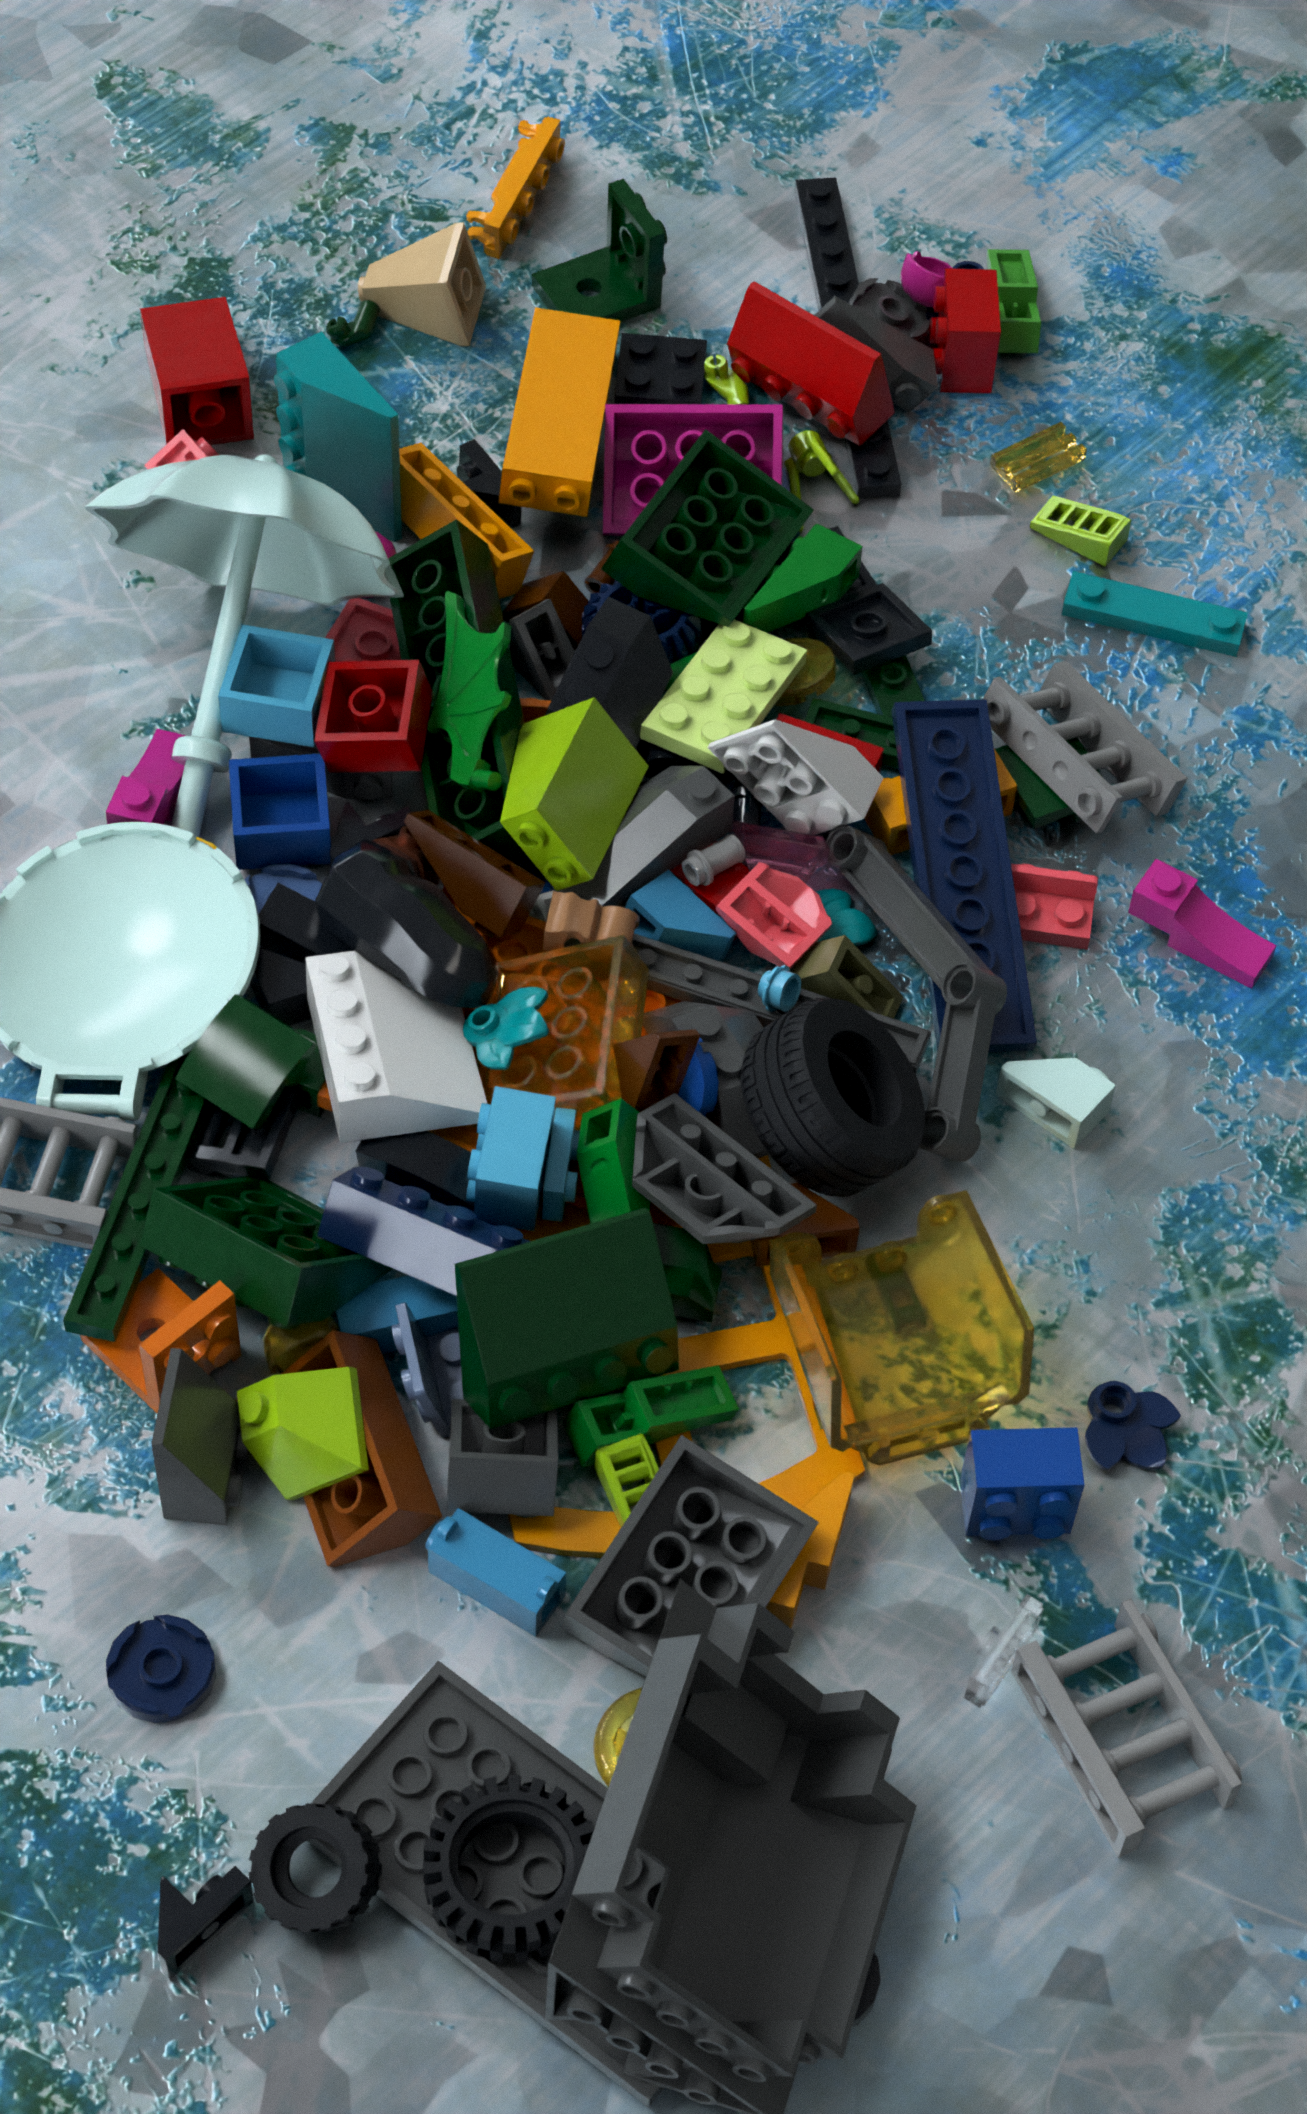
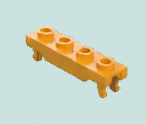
M548 116L544 117L541 124H528L526 120L520 121L518 132L530 138H521L519 140L517 151L491 194V199L495 204L491 212L469 210L466 220L473 223L475 221L484 225V228L472 226L467 232L470 240L477 239L484 244V253L487 256L499 259L507 244L512 245L515 242L523 216L528 217L530 215L538 189L544 190L552 164L560 162L565 147V140L560 138L561 120Z

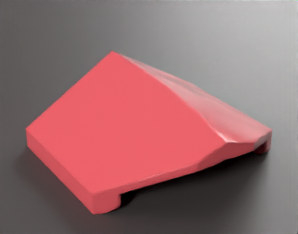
M759 862L716 906V911L727 925L737 933L736 936L749 952L777 966L786 965L791 969L831 928L832 921L825 911L819 894L800 878L771 869L769 865Z

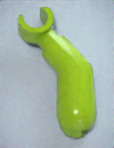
M716 354L717 365H715L713 356H709L704 363V378L706 382L727 400V404H749L748 387L728 367L726 358Z

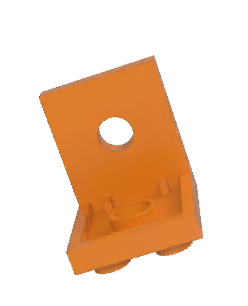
M159 1268L138 1283L115 1342L80 1335L81 1341L157 1414L171 1348L182 1349L208 1375L215 1368L225 1365L230 1360L234 1362L241 1356L234 1293L220 1280L193 1301ZM151 1328H159L143 1342L139 1339L144 1331Z

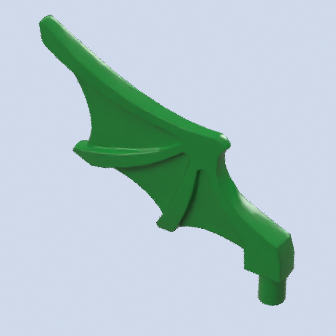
M447 591L445 593L446 645L444 666L437 699L427 729L434 735L438 732L446 731L451 738L452 765L450 778L469 790L481 792L482 789L496 791L501 786L502 777L498 772L489 771L491 765L481 759V753L493 720L499 712L506 710L512 698L507 691H500L498 685L499 661L511 641V626L503 622L494 633H482L475 630L465 619L464 600L462 597Z

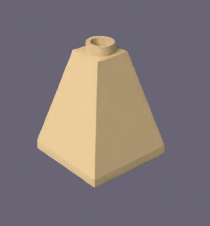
M464 222L454 223L369 264L366 276L359 278L358 295L360 301L370 300L375 302L380 308L379 317L459 346H470L486 284Z

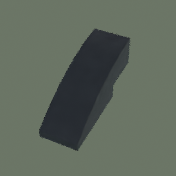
M429 1131L361 1140L355 1151L359 1167H369L378 1170L384 1175L385 1180L401 1187L413 1186L423 1189L430 1194V1199L446 1206H461L474 1212L475 1202L466 1201L469 1182L467 1180V1172L471 1152Z

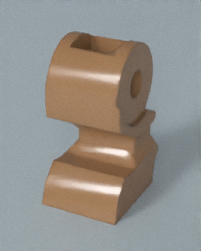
M553 891L544 931L543 950L557 951L565 949L566 941L570 938H575L579 940L582 947L592 957L607 960L628 959L633 955L634 946L632 940L634 931L639 926L640 917L634 911L624 907H602L597 899L584 900L574 892Z

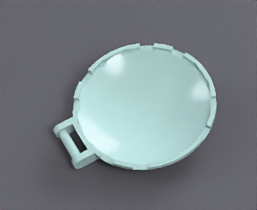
M119 822L76 832L77 839L66 842L53 850L49 846L44 847L16 868L18 875L0 893V1042L21 1060L41 1069L36 1105L80 1114L119 1115L122 1120H138L141 1115L148 1071L168 1064L191 1051L228 1001L235 994L241 996L245 994L256 968L261 935L259 915L251 890L240 870L219 848L213 849L209 845L197 840L193 833L173 826L149 822ZM65 1079L122 1080L120 1095L63 1094L62 1092Z

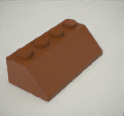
M335 1330L328 1333L281 1373L287 1374L341 1367L357 1368L369 1470L303 1497L326 1564L329 1567H338L408 1545L443 1517L377 1339Z

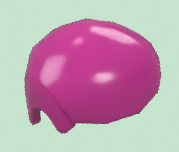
M915 251L913 254L907 253L900 273L903 291L916 303L926 307H934L935 286H943L945 268L952 267L948 263L936 258L923 257L919 251Z

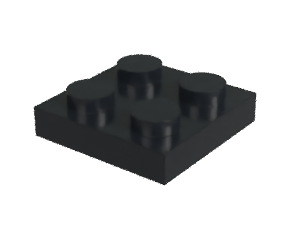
M622 333L614 404H701L707 340Z
M884 583L806 613V627L853 675L932 645V629Z

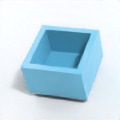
M242 624L218 695L222 732L314 747L328 662H335L334 639Z
M495 1086L491 1104H481L476 1132L478 1133L476 1149H472L467 1172V1180L469 1182L466 1194V1201L475 1202L474 1213L477 1215V1219L489 1224L534 1231L554 1124L555 1096Z

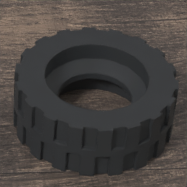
M305 1803L303 1806L294 1805L286 1808L285 1813L273 1816L268 1821L270 1824L265 1830H260L257 1835L255 1849L251 1850L249 1861H252L251 1872H248L249 1880L253 1883L255 1890L253 1895L257 1904H262L266 1910L264 1913L271 1920H278L281 1922L280 1926L289 1930L328 1932L335 1931L337 1927H346L355 1922L354 1918L359 1914H364L370 1907L368 1903L372 1896H376L379 1889L377 1885L379 1875H382V1864H379L378 1853H381L378 1842H374L371 1836L373 1832L368 1825L362 1824L357 1819L359 1816L351 1811H345L338 1806ZM311 1839H321L330 1843L337 1850L342 1864L340 1879L336 1886L327 1894L319 1897H310L301 1893L294 1886L289 1872L290 1860L294 1851L302 1843Z

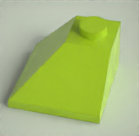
M341 1367L272 1375L237 1391L242 1442L286 1500L294 1501L369 1470L357 1368Z

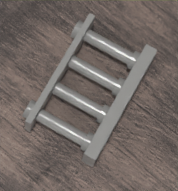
M1067 661L1054 663L1040 691L1020 696L1001 677H995L983 698L987 699L991 730L1096 834L1104 831L1120 802L1138 798L1155 816L1168 813L1188 779ZM1046 708L1060 723L1049 725L1036 711ZM1078 737L1081 744L1091 753L1080 755L1066 740ZM1107 768L1121 783L1110 785L1096 770Z
M0 1097V1186L19 1136L47 1142L30 1190L22 1192L0 1187V1231L92 1250L107 1214L106 1209L99 1208L98 1206L116 1156L130 1158L137 1141L136 1125L127 1123L117 1117L100 1118ZM67 1146L96 1152L80 1198L74 1202L49 1197Z
M1131 1598L1121 1603L1114 1624L1117 1631L1057 1658L1051 1655L1045 1656L1037 1640L1017 1648L1011 1669L1014 1678L1118 1858L1138 1849L1145 1831L1147 1818L1210 1789L1222 1808L1225 1809L1233 1805L1242 1785V1775L1237 1761L1230 1752L1222 1751L1159 1646L1158 1633L1154 1623L1147 1614H1140ZM1129 1650L1144 1677L1083 1704H1080L1078 1701L1072 1702L1063 1687L1064 1678ZM1153 1696L1157 1697L1171 1723L1110 1751L1104 1747L1099 1749L1089 1732L1091 1724ZM1184 1742L1199 1770L1138 1798L1125 1794L1117 1780L1118 1771Z

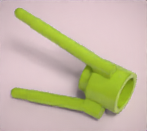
M812 430L796 434L788 445L791 457L784 462L789 473L791 493L801 499L800 472L806 476L815 477L827 469L851 503L854 505L858 504L860 501L859 497L835 465L820 434ZM803 526L800 528L799 533L803 531Z

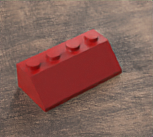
M753 281L748 286L727 342L732 360V370L744 382H752L764 389L772 399L776 401L782 400L791 405L804 418L808 420L813 418L823 424L836 437L841 439L845 437L856 445L861 446L895 413L881 353L759 283Z

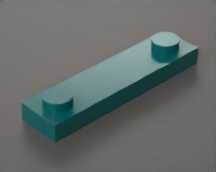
M1073 571L1061 615L1237 657L1248 612Z

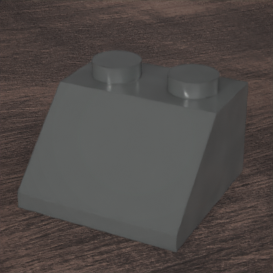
M452 1399L447 1511L455 1512L459 1508L469 1515L492 1513L513 1514L522 1518H533L536 1516L554 1517L558 1471L557 1408L489 1429L465 1400Z

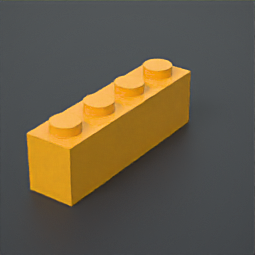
M417 443L400 448L401 520L420 539H423L457 519L488 544L499 599L516 594L523 584L534 550L425 445Z

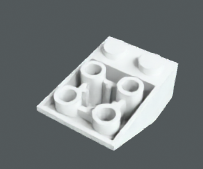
M776 719L716 740L708 746V749L723 763L724 767L732 772L754 797L784 825L785 829L798 840L834 829L840 825H847L864 819L884 778L854 746Z

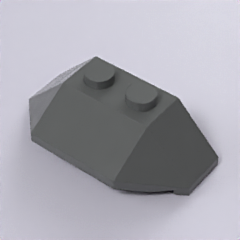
M682 1001L641 1014L639 1021L648 1035L658 1032L696 1029L699 1032L700 1038L704 1041L699 1044L704 1052H711L716 1063L719 1081L716 1105L713 1112L706 1113L705 1117L755 1157L760 1158L770 1155L759 1140L749 1119L741 1086L742 1062L751 1038L763 1028L754 1012Z
M673 1093L637 1114L632 1187L702 1244L741 1243L777 1236L816 1213L817 1205L677 1094Z

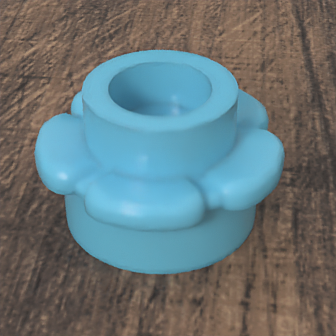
M786 965L776 966L772 971H766L758 985V996L762 998V1003L765 1005L766 1010L769 1012L776 1011L777 1009L784 1012L791 1010L800 994L801 978L798 974L792 973Z

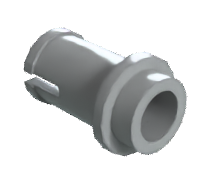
M728 834L702 851L694 849L688 852L687 859L682 862V869L692 885L698 886L701 884L707 886L713 883L714 876L737 863L745 861L746 853L740 840L735 835Z

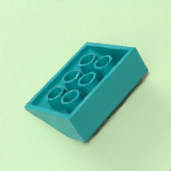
M322 331L275 353L277 374L274 375V383L278 390L279 399L276 414L281 428V438L278 439V444L283 457V466L291 471L324 483L341 494L361 512L375 532H379L388 540L396 542L402 539L398 413Z

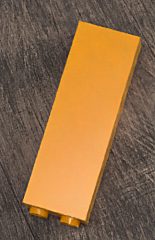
M535 307L502 467L499 494L500 504L584 517L588 516L605 419V404L608 402L616 357L620 320Z

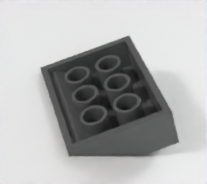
M681 1435L567 1610L561 1628L606 1657L647 1676L680 1579L716 1608L758 1602L766 1608L819 1522Z

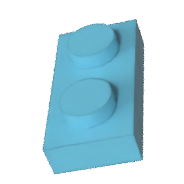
M556 1107L543 1187V1220L562 1222L565 1202L575 1203L578 1172L570 1171L572 1160L578 1161L576 1154L580 1130H576L575 1109Z

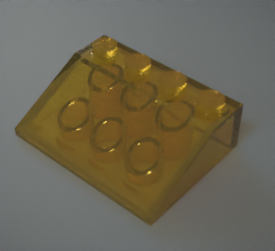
M624 934L496 963L499 975L488 1004L498 1003L507 994L519 988H542L547 991L549 996L537 1011L545 1020L550 1033L548 1036L514 1047V1056L507 1070L490 1069L483 1066L477 1060V1067L487 1104L492 1102L495 1086L555 1096V1111L556 1107L575 1109L576 1130H580L582 1113L622 1098L613 1044L641 1037L649 975L648 967Z

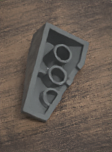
M670 766L638 787L594 878L556 892H574L584 900L597 899L602 907L621 904L630 895L667 870L671 871L682 864L683 860L687 859L688 852L694 849L702 851L731 832L735 795L704 766Z

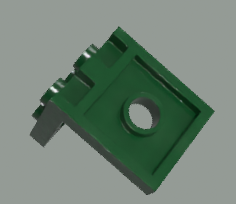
M624 178L608 184L606 247L533 273L532 287L549 310L620 320V323L661 308L662 279L666 273L663 260L664 245L667 244L665 227L660 220L653 218L647 210L642 196L637 192L634 193ZM589 290L598 294L595 296H584L580 293Z

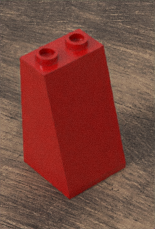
M226 297L140 308L143 341L165 443H169L182 429L195 441L200 437H204L210 445L254 439L249 374Z

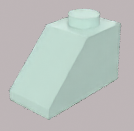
M1077 1058L1007 1061L1001 1067L995 1095L1075 1149L1109 1113L1116 1085L1102 1071L1089 1067Z

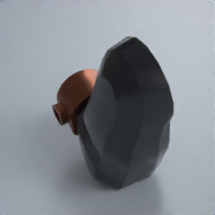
M407 826L401 828L399 835L374 839L373 841L362 840L335 857L315 899L318 917L322 924L360 955L397 976L413 990L431 1000L453 1007L476 1008L488 1004L499 975L496 960L484 938L454 907L445 893L437 887L440 878Z

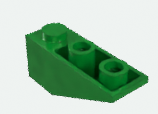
M816 523L805 537L799 536L794 541L788 557L781 565L775 564L771 568L763 587L757 594L753 593L740 611L743 623L768 633L806 617V613L840 600L859 577L863 546Z
M622 1098L582 1113L576 1155L590 1224L645 1207L650 1210L651 1201L632 1187L637 1114L640 1112Z

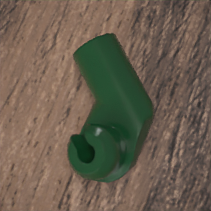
M364 300L359 305L354 321L348 323L343 317H338L337 321L334 318L331 319L326 326V332L330 336V341L334 345L344 348L368 339L379 316V306L373 301Z

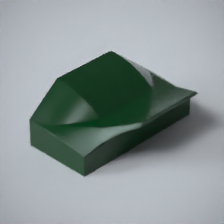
M653 1223L675 1316L712 1322L721 1284L722 1271L713 1262L708 1245L702 1244L684 1228Z

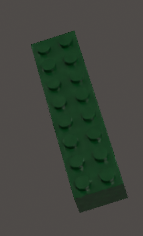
M457 519L388 558L404 594V597L400 598L390 597L401 660H420L433 691L429 719L437 699L444 666L446 645L445 593L449 591L462 597L464 600L465 619L472 628L479 632L494 633L501 623L504 622L488 544ZM508 645L499 661L498 685L500 691H507L512 698L506 710L499 712L493 720L481 753V759L491 765L489 771L498 772L501 775L502 783L500 788L496 791L482 789L481 792L466 789L450 778L452 741L446 731H441L434 735L427 729L421 769L429 811L513 862L526 855V853L503 827L500 819L520 729L525 722Z

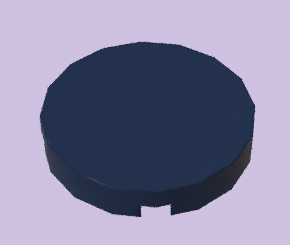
M167 1614L153 1616L154 1620H146L142 1623L139 1620L127 1626L112 1642L106 1659L108 1688L117 1705L136 1719L152 1723L177 1721L196 1711L210 1695L216 1678L214 1651L204 1631L187 1619Z

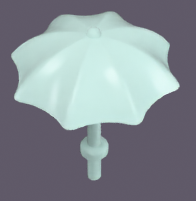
M269 454L259 455L254 460L240 456L216 455L198 460L169 463L147 469L113 485L84 507L108 527L111 537L107 542L110 545L161 561L187 572L205 583L226 587L192 736H183L176 739L171 757L175 762L184 765L171 826L189 831L195 837L200 835L213 772L224 773L229 771V760H231L232 752L226 745L219 742L222 727L218 695L241 626L244 624L251 589L295 597L327 606L338 605L342 601L361 597H404L379 537L361 512L332 488L279 465L276 459Z

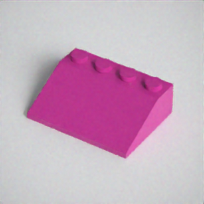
M605 404L603 536H623L705 429L782 485L783 404Z

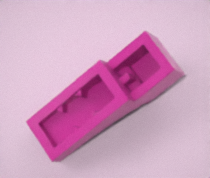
M156 729L148 748L135 769L128 777H121L106 810L107 824L119 822L164 824L165 820L172 821L184 765L175 762L171 757L176 739L187 735Z
M1155 859L1133 890L1128 913L1170 934L1167 946L1252 989L1273 958L1277 945L1252 932L1219 908L1197 886L1198 879Z

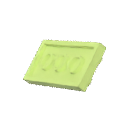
M735 619L729 627L719 624L642 723L640 739L724 774L727 769L708 749L709 744L760 725L805 664L807 649Z

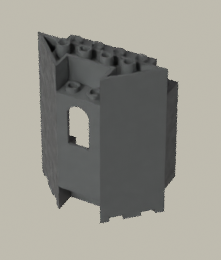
M680 1579L549 1960L545 2021L578 2020L587 2024H594L607 2034L606 2040L611 2045L629 2051L622 2072L624 2075L683 2093L687 2098L705 2105L717 2104L744 2114H784L798 2064L813 2065L817 2063L818 2059H843L917 1806L884 1780L900 1717L866 1689L823 1694L778 1658L775 1654L789 1651L795 1632L759 1602L716 1608ZM636 1848L666 1869L653 1909L623 1888Z

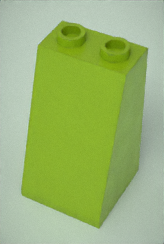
M595 697L526 722L520 729L500 823L556 891L592 880L649 766Z

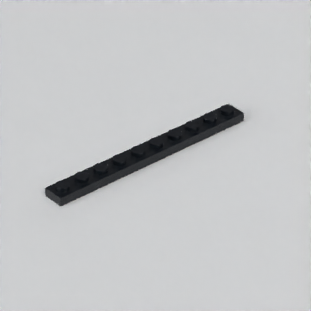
M833 177L795 180L794 194L818 311L834 296L848 303L859 282L837 179ZM888 420L861 446L844 437L855 493L859 499L900 497L902 484Z

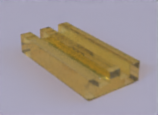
M1059 422L992 454L990 467L1014 493H1017L1085 460L1087 448L1083 444L1077 446V438L1072 433L1066 434V426ZM1065 450V452L1045 461V458ZM1030 466V469L1022 473H1019L1015 476L1013 475L1014 473Z

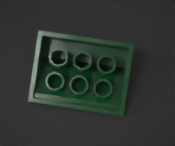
M705 429L620 539L601 570L638 597L729 627L814 509Z
M253 1176L153 1188L140 1246L158 1255L159 1262L169 1267L187 1271L194 1275L195 1282L202 1286L211 1288L221 1280L234 1293L236 1305L255 1309L268 1316L270 1324L287 1330L297 1329L301 1324L323 1321L393 1269L317 1236L324 1213L323 1208L266 1178Z
M646 1207L455 1264L463 1399L489 1429L626 1387L631 1381L658 1377L679 1370L678 1325L651 1213Z

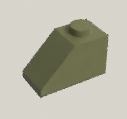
M846 935L816 942L794 965L791 971L800 976L802 989L832 999L845 1000L865 1010L893 1019L904 997Z

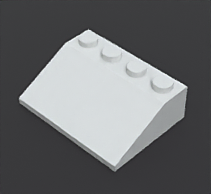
M356 951L305 957L307 1001L340 1143L478 1124L481 1104H487L472 1045L469 1044L463 1035L465 1018L462 1007L449 1006L423 996L400 978L369 961Z

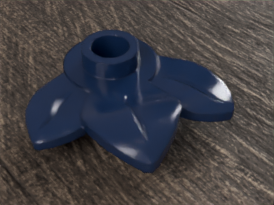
M1108 1381L1097 1386L1091 1392L1088 1399L1087 1411L1092 1421L1084 1437L1088 1453L1095 1464L1101 1469L1108 1471L1124 1458L1129 1464L1141 1469L1154 1470L1163 1468L1166 1462L1167 1448L1161 1429L1170 1427L1180 1419L1181 1415L1177 1408L1159 1393L1153 1391L1134 1393L1130 1386L1120 1381ZM1115 1405L1121 1410V1413L1110 1412L1104 1406Z

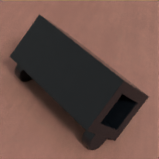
M277 883L259 913L260 945L262 947L305 964V957L355 951L320 922L315 901Z

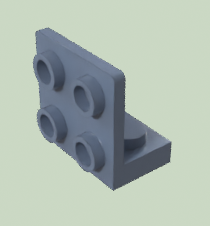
M407 1303L395 1305L399 1323L392 1325L391 1328L397 1350L401 1356L406 1354L409 1369L401 1371L407 1396L410 1401L416 1400L424 1423L432 1421L442 1438L449 1437L452 1399H463L459 1327L427 1337Z

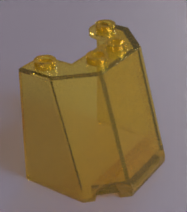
M967 1190L948 1195H938L928 1200L917 1216L916 1236L898 1241H888L879 1246L856 1252L841 1253L832 1258L821 1260L822 1248L819 1240L813 1234L793 1232L770 1240V1276L831 1448L842 1452L852 1448L864 1453L868 1462L879 1466L968 1442L971 1430H989L990 1426L987 1420L1003 1406L1018 1405L1029 1395L1034 1326Z

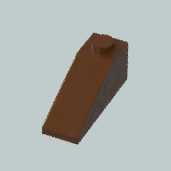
M423 810L408 813L404 823L461 913L475 921L474 927L492 938L520 933L545 882L433 812Z

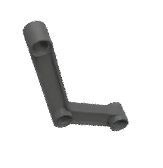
M840 825L829 834L826 840L824 850L827 861L840 869L942 990V996L947 1002L928 1106L925 1111V1131L919 1147L957 1162L967 1161L974 1156L981 1142V1132L976 1124V1117L994 1018L1006 1002L1007 986L1001 977L991 972L889 854L884 841L850 825Z

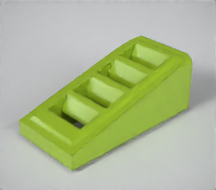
M1053 495L1032 519L1029 528L1106 567L1128 540L1132 520L1112 511ZM1054 512L1061 515L1057 521L1049 519ZM1069 520H1072V521L1075 522V523L1073 524V526L1068 525V524H1066V523H1067Z
M638 1434L607 1445L595 1452L594 1469L621 1527L631 1513L629 1507L638 1503L659 1470L644 1434ZM644 1478L646 1484L623 1492L621 1486Z

